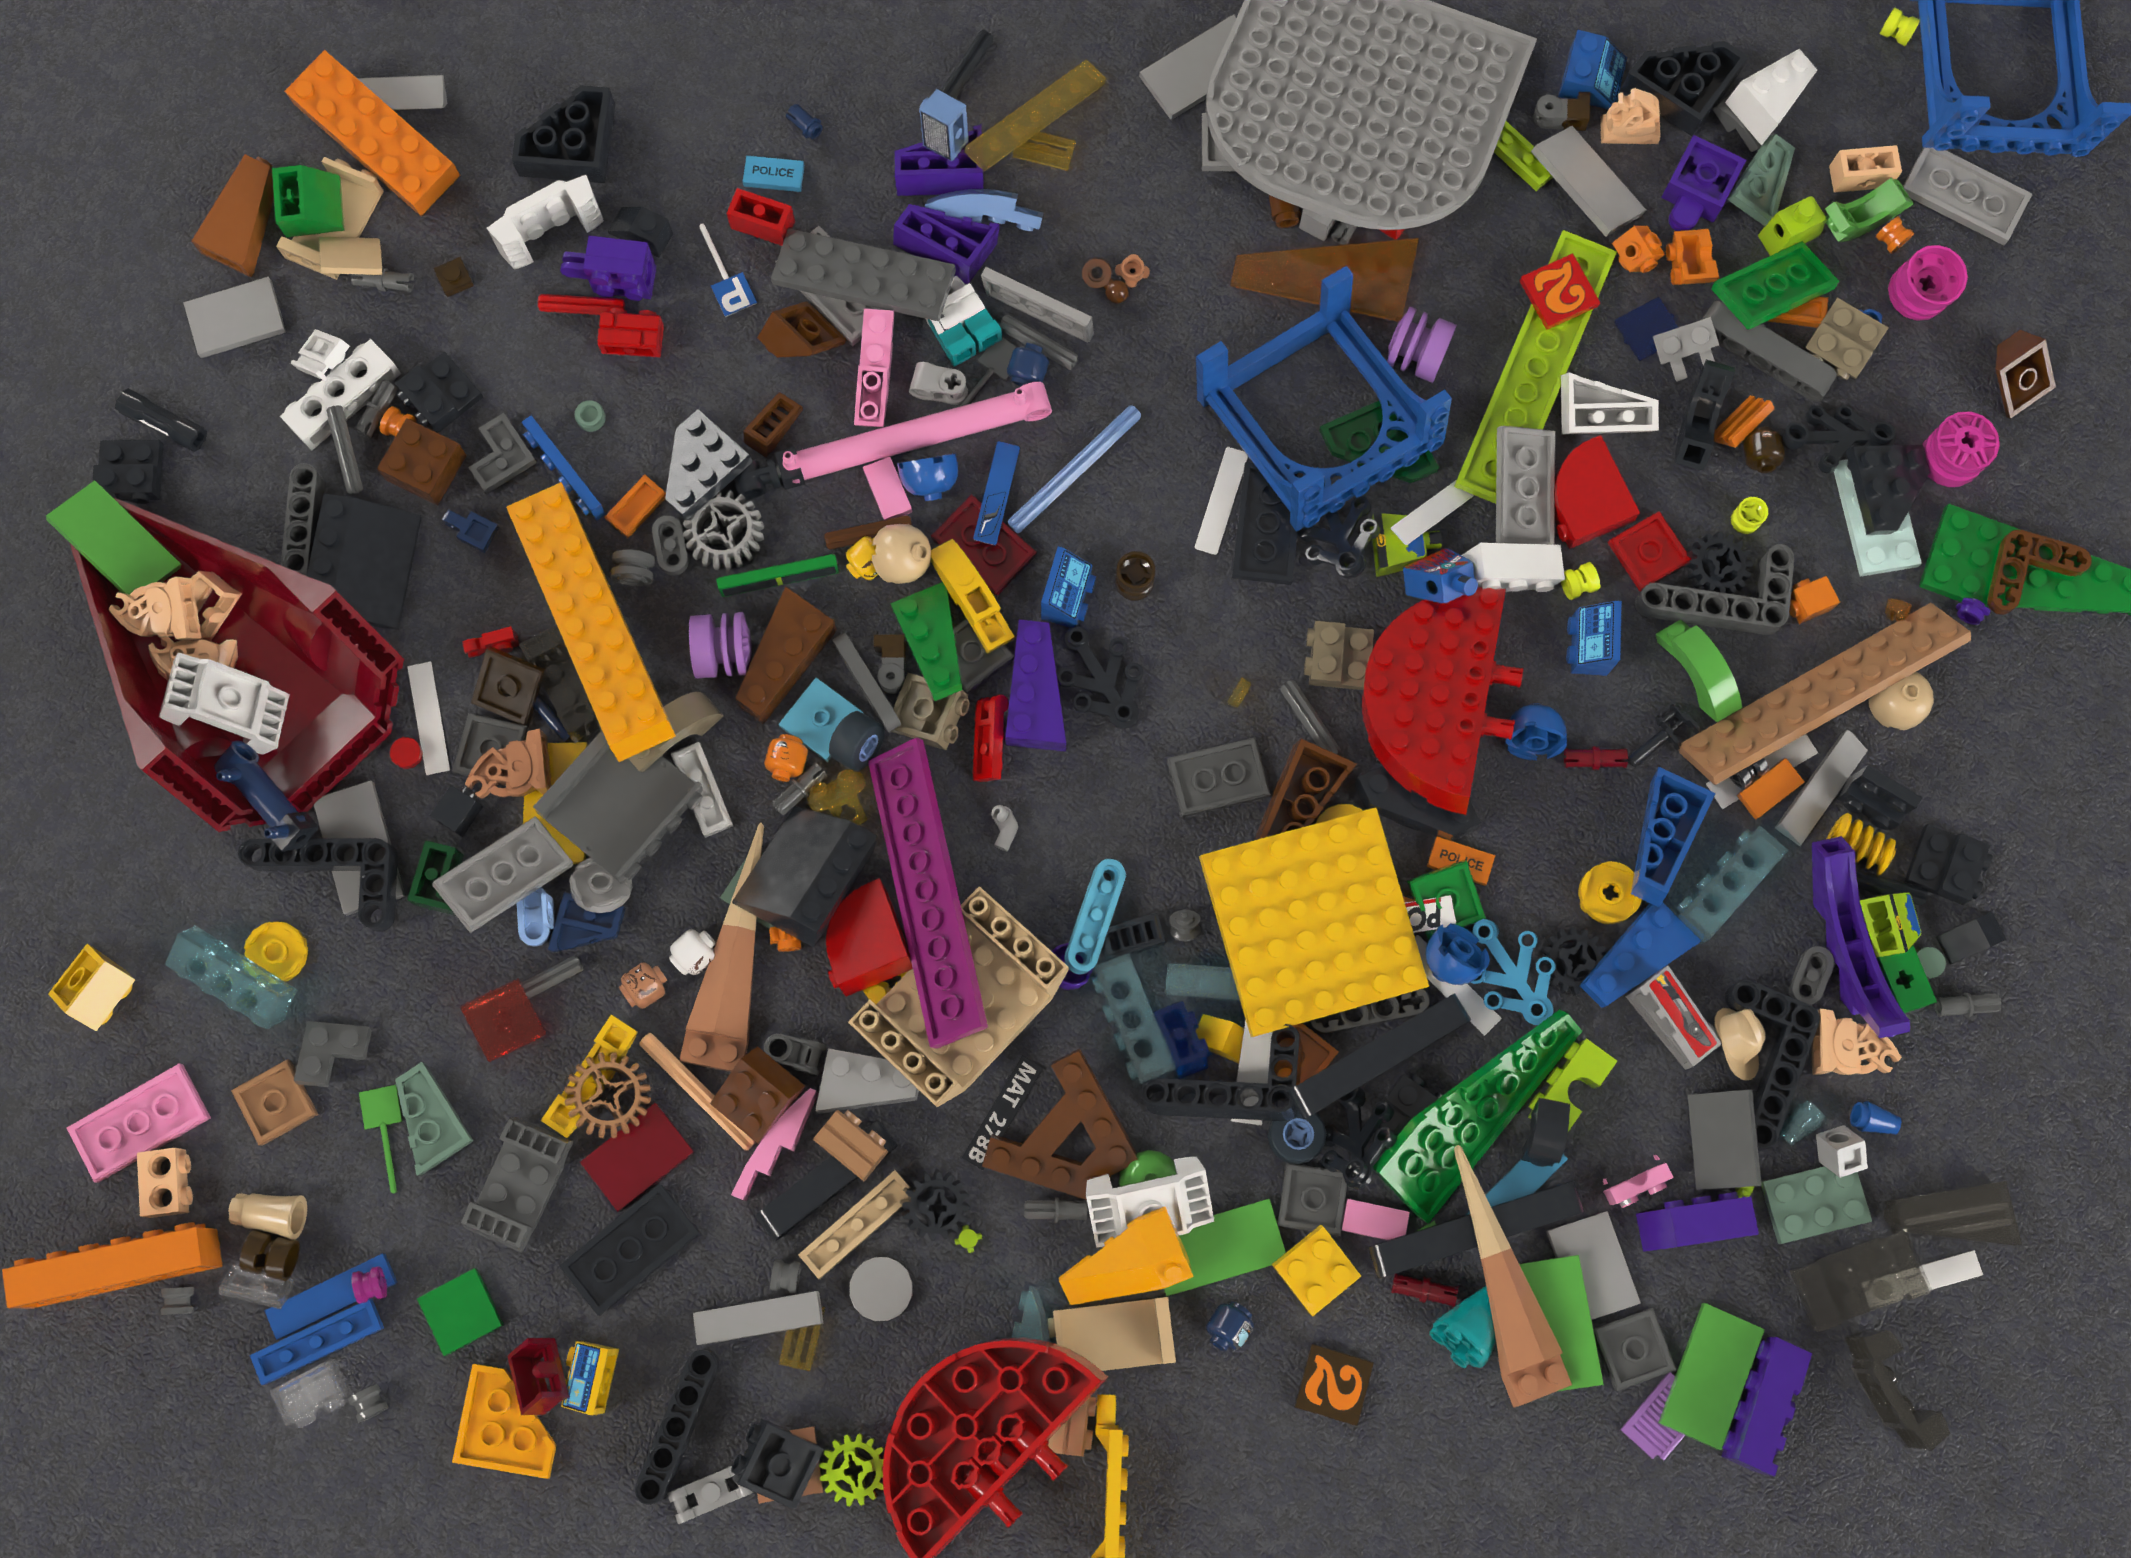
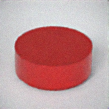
M399 738L390 748L391 760L402 769L414 768L422 760V748L412 738Z

